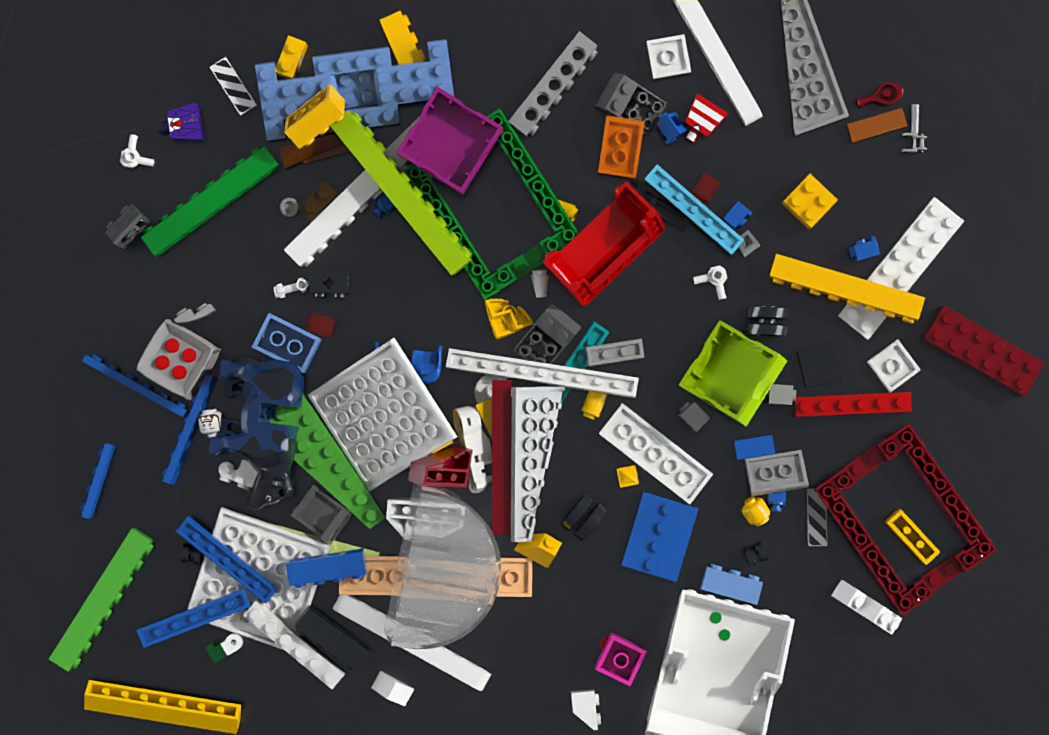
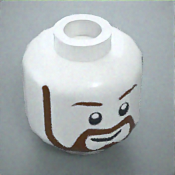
M217 409L201 411V414L198 416L200 433L207 434L208 438L218 436L222 428V413L217 411Z

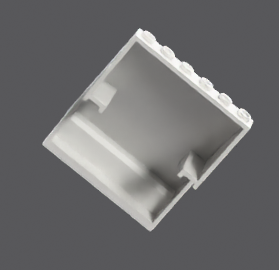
M682 590L649 708L645 735H766L773 697L782 684L795 619H791L784 614H772L769 610L765 609L757 610L747 604H735L728 599H716L713 595L697 594L694 590ZM714 612L720 613L722 617L721 621L717 624L712 623L710 620V616ZM723 629H727L730 632V638L726 641L719 638V632Z

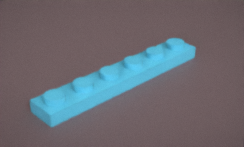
M656 165L644 179L731 255L744 241L741 236L660 166Z

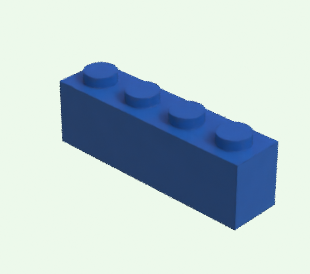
M364 548L289 559L285 563L289 586L294 585L295 588L305 587L307 583L321 585L326 580L340 582L346 577L360 579L367 573Z

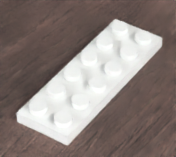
M623 403L599 432L602 437L688 504H691L713 475V473Z

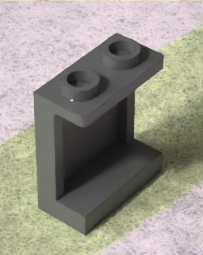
M313 485L304 492L302 501L293 507L291 517L314 532L322 541L331 545L353 513L322 489Z

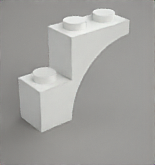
M843 580L840 581L831 595L891 635L898 628L902 620L895 613Z

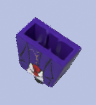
M197 103L168 111V121L157 122L159 134L170 132V138L174 141H204L200 110Z

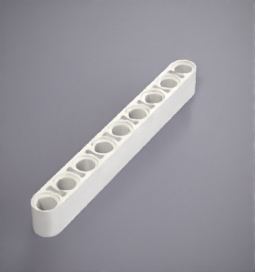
M673 0L743 124L747 126L763 117L757 103L698 0Z
M339 595L333 606V609L479 691L484 689L491 676L488 671L351 595Z

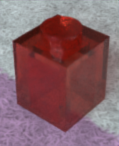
M704 173L691 194L702 204L704 202L708 203L721 182Z
M312 313L311 316L307 317L305 327H308V332L331 338L336 319Z

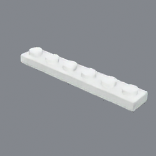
M258 600L243 615L331 689L345 675L342 670Z

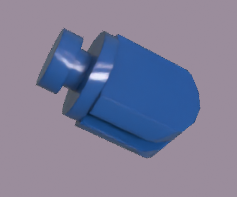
M383 192L374 203L377 208H374L372 212L381 218L383 214H389L395 208V205Z
M786 491L767 494L768 505L772 506L770 507V512H782L780 506H785Z

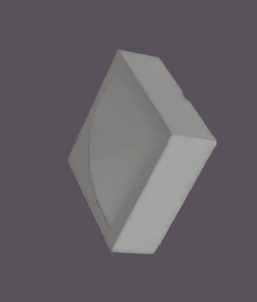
M749 230L740 235L744 241L738 249L744 257L760 246Z

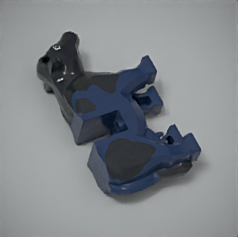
M244 355L235 356L232 358V361L221 360L219 377L226 378L223 398H233L239 394L244 396L245 403L241 411V422L236 419L221 418L222 428L218 433V436L221 437L215 436L211 438L209 454L220 455L224 451L241 454L248 460L251 466L259 473L252 495L247 499V504L250 509L259 511L267 505L290 498L294 494V481L290 480V471L296 452V437L299 426L270 423V419L274 415L272 404L302 407L304 376L297 365L282 360L258 361ZM234 377H239L238 379H236V380H234V381H233V380H227V379H231V378H234Z

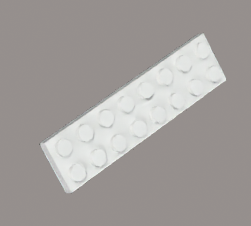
M933 197L869 276L867 281L907 292L964 220L937 198ZM846 305L838 315L839 318L867 340L887 316L883 315L884 312L879 310L876 313L867 311L865 306L862 305L857 307Z

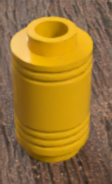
M588 391L581 409L584 412L583 416L592 420L595 417L599 418L608 394Z

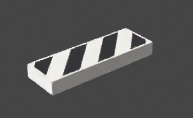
M226 57L210 67L241 116L257 106Z

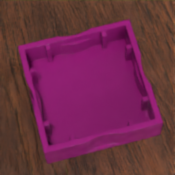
M436 87L423 108L419 120L410 129L396 153L401 158L463 195L503 132V127L483 114L469 109L460 100L441 88Z

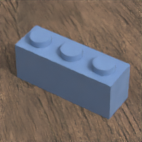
M711 564V567L706 566L700 589L757 605L763 582L759 581L760 577L748 574L747 578L740 576L741 572L730 569L729 572L722 571L721 566Z

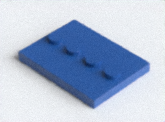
M643 492L621 565L677 582L699 508Z

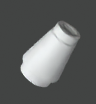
M547 269L532 270V275H530L536 297L538 298L547 297L550 275Z

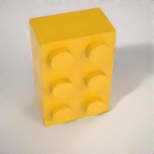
M329 84L286 118L284 133L299 149L304 145H310L314 141V137L318 134H324L329 129L328 126L342 120L344 117L345 100Z

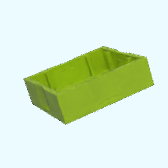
M719 320L705 342L702 352L692 363L679 386L737 422L747 426L787 363V360L779 353L759 342L750 340L740 331Z

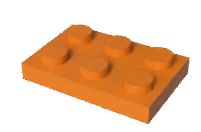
M606 116L598 173L636 178L645 121Z

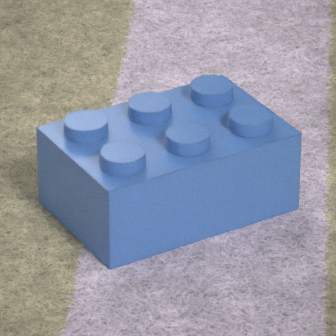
M268 313L252 348L276 360L292 362L300 368L302 373H306L322 339Z

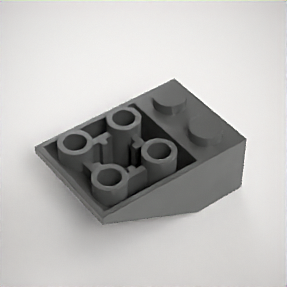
M613 73L595 106L611 116L645 121L643 134L649 136L667 103L627 76Z
M552 303L513 351L524 360L552 364L582 327Z

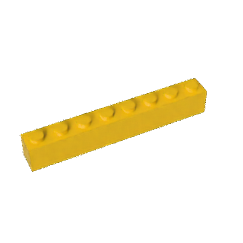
M779 254L775 256L770 273V279H773V283L779 285L787 283L791 285V288L800 291L804 288L810 290L809 293L816 296L821 294L828 295V299L839 302V299L845 300L847 305L853 307L862 305L865 306V310L876 313L879 310L884 312L883 315L895 318V316L903 318L902 321L912 324L914 321L918 322L925 301V297Z
M89 680L84 695L85 710L237 734L241 719V705L92 680Z

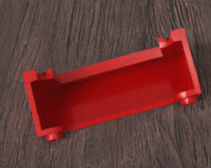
M627 181L624 184L618 185L614 190L615 200L560 252L557 250L548 252L542 261L582 306L590 303L652 244L665 229V225L658 212Z

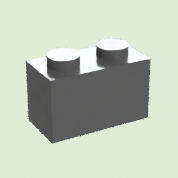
M686 402L679 409L681 413L678 416L693 432H697L710 420V417L695 402Z

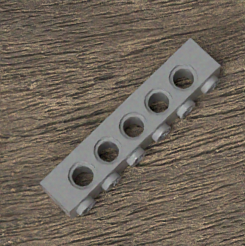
M579 31L508 121L510 125L526 138L529 134L533 136L539 128L537 126L540 120L544 121L550 114L549 108L559 103L562 99L561 93L564 89L568 91L574 83L572 79L575 75L580 76L586 68L584 64L587 60L592 61L598 53L596 51L597 45ZM579 51L583 54V58L575 60L572 56L573 53ZM568 66L572 72L569 75H563L561 68ZM552 81H556L560 87L554 91L549 88V84ZM540 96H544L548 99V103L543 106L539 105L537 99ZM529 111H533L536 114V118L532 121L527 120L525 114Z

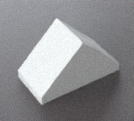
M380 671L371 687L386 699L403 706L406 705L414 690L412 687Z

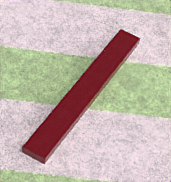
M492 380V535L511 534V380Z

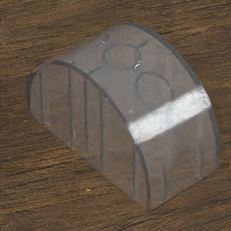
M413 483L384 633L391 646L409 649H431L459 640L471 632L484 619L492 607L499 589L501 559L497 542L489 526L464 499L444 487L422 486Z

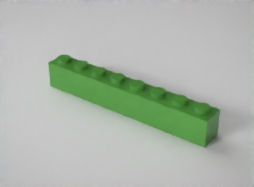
M136 528L130 530L49 660L66 671L78 667L81 662L79 657L83 652L86 653L92 645L90 643L93 635L96 637L102 629L100 624L103 620H107L112 613V610H110L112 605L120 601L123 596L121 591L124 587L128 588L133 578L131 575L134 571H139L144 563L141 561L145 554L149 555L154 545H152V542L154 540Z

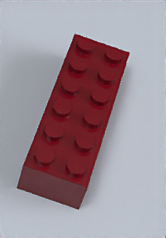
M945 305L940 306L922 338L923 341L1021 397L1027 395L1044 365V362Z

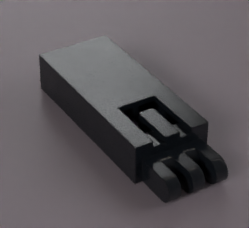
M632 178L631 182L637 185L636 188L632 187L644 199L649 201L648 203L658 212L661 219L683 231L686 229L690 219L649 183L645 182L644 184ZM647 192L658 197L655 205L650 203L653 197L647 195Z

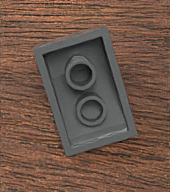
M132 204L125 206L119 213L121 216L117 220H112L106 227L108 230L105 233L116 246L126 249L151 222Z

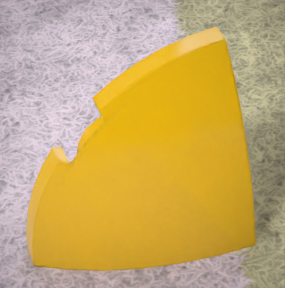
M504 299L485 300L488 318L496 340L534 325L532 319L520 306L515 308L508 304V300Z

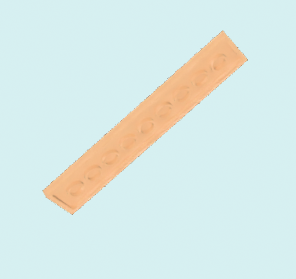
M365 556L367 565L366 575H363V578L360 579L346 577L343 581L339 582V595L532 597V559Z

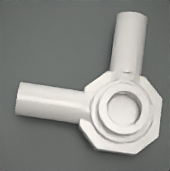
M130 135L128 148L121 152L120 162L123 167L134 168L138 164L153 167L154 159L140 157L135 150L138 136Z
M712 267L707 274L693 277L694 284L710 282L716 286L719 300L726 298L723 284L727 279V275L723 267Z

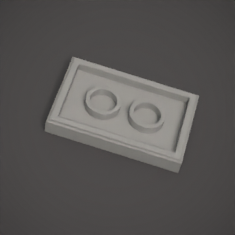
M802 450L745 459L751 496L809 487Z

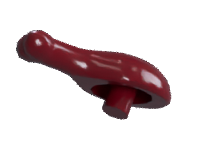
M884 83L872 95L856 98L857 106L862 108L864 105L873 102L884 105L893 104L902 97L903 88L898 83Z

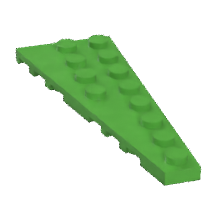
M304 393L302 396V407L283 405L276 407L270 423L299 426L294 460L369 529L385 520V515Z

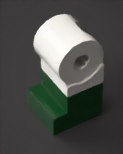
M232 633L219 645L215 646L212 642L205 646L213 662L216 663L242 647L243 638L237 633Z

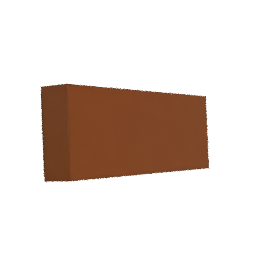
M902 108L847 124L852 143L907 127Z

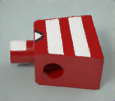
M697 94L684 122L690 128L685 138L692 143L696 141L699 135L707 138L725 119L728 113Z

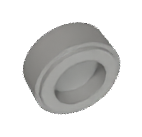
M286 198L280 204V210L286 217H294L299 212V203L294 198Z

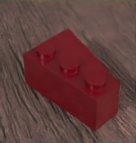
M457 445L414 460L410 465L408 481L422 486L467 488L473 450Z

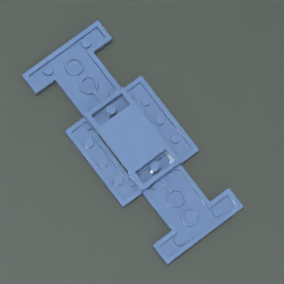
M447 40L427 41L429 61L392 65L389 47L313 56L315 76L277 80L275 62L255 64L267 141L286 138L284 119L329 84L343 97L345 108L378 104V106L344 110V113L346 111H355L361 117V124L364 127L400 123L397 104L427 101L436 87L454 96ZM328 126L329 129L325 133L335 131L331 128V126Z

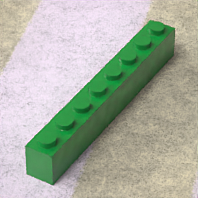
M265 146L263 148L257 147L251 152L252 156L248 159H241L236 163L237 167L233 170L228 169L223 172L218 181L215 182L213 180L205 186L206 190L193 194L189 198L191 201L185 205L183 203L178 205L172 215L168 216L167 214L163 216L157 226H150L144 230V235L141 238L153 255L156 257L161 255L278 169L280 166Z

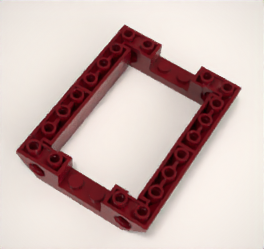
M909 423L891 433L833 473L814 489L902 616L933 596V592L960 573L969 571L998 551ZM900 451L904 453L967 544L906 587L842 494H839L854 486L858 480L884 462L890 461Z

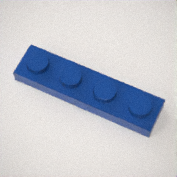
M105 443L104 446L100 447L98 457H100L99 464H95L92 475H94V479L87 487L86 493L89 495L87 501L82 503L80 511L83 513L81 517L87 519L93 517L115 449L113 444Z

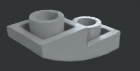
M206 303L196 309V314L192 309L187 310L184 308L176 314L177 318L174 320L176 323L198 321L216 312V309L212 304L207 306Z

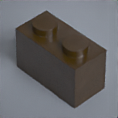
M323 181L298 209L313 222L339 194Z

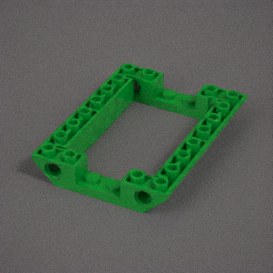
M501 109L487 116L503 127V132L499 136L497 143L555 234L542 240L538 245L508 264H504L492 274H490L430 178L432 176L413 164L403 169L409 176L412 186H416L422 192V199L425 202L428 201L435 210L433 212L437 217L441 216L447 224L445 226L449 232L453 231L459 238L457 242L460 246H465L471 253L469 257L472 261L464 268L484 300L543 265L542 261L548 252L556 250L560 252L579 234Z

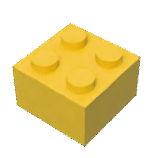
M809 174L781 204L802 224L811 229L838 199Z

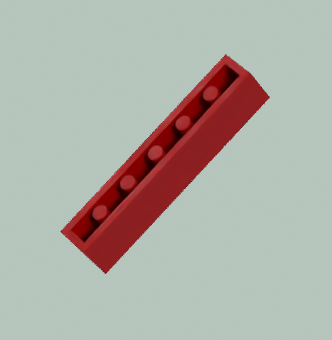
M911 392L796 397V401H793L794 417L912 411Z

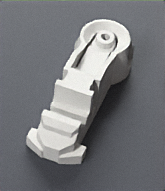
M465 406L453 410V422L459 437L460 446L473 450L468 486L472 493H479L484 491L487 484L492 481V476H486V473L481 472L484 469V465L492 463L490 441L482 430L480 415L476 407Z

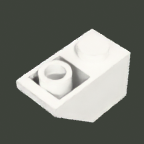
M594 689L571 691L573 713L593 730H598V725H601L600 713H596V705H599V695L595 694Z

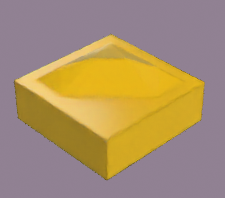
M635 465L616 469L620 488L639 484Z

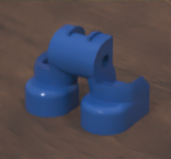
M375 342V350L379 348V342ZM439 345L437 352L413 350L412 359H408L423 384H432L440 377L443 350L441 345Z

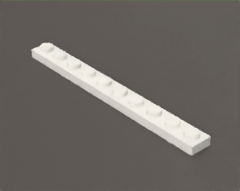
M450 348L446 362V369L636 398L639 380L636 377Z

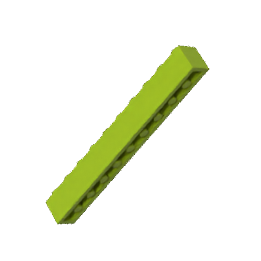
M346 111L342 120L336 124L332 123L330 125L331 128L451 275L458 273L472 261L469 257L471 256L469 250L465 246H460L457 242L459 238L453 231L449 232L445 227L447 224L441 216L437 217L433 212L435 210L428 201L425 202L422 199V192L416 186L413 187L409 183V176L404 171L400 172L397 168L398 163L392 156H387L385 153L386 148L380 141L376 142L373 138L374 133L370 128L364 127L361 124V117L355 111Z

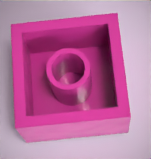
M611 632L594 667L595 670L631 686L647 651L646 648Z

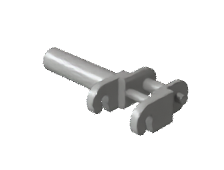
M912 104L911 133H902V136L912 137L913 148L902 149V152L916 153L917 150L923 152V150H927V148H924V139L927 136H924V134L918 136L919 105ZM916 139H920V147H916Z

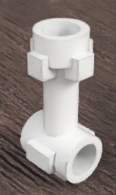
M302 277L294 284L283 286L282 283L277 284V286L273 287L276 298H285L286 293L301 290L302 293L307 292L310 281H306Z

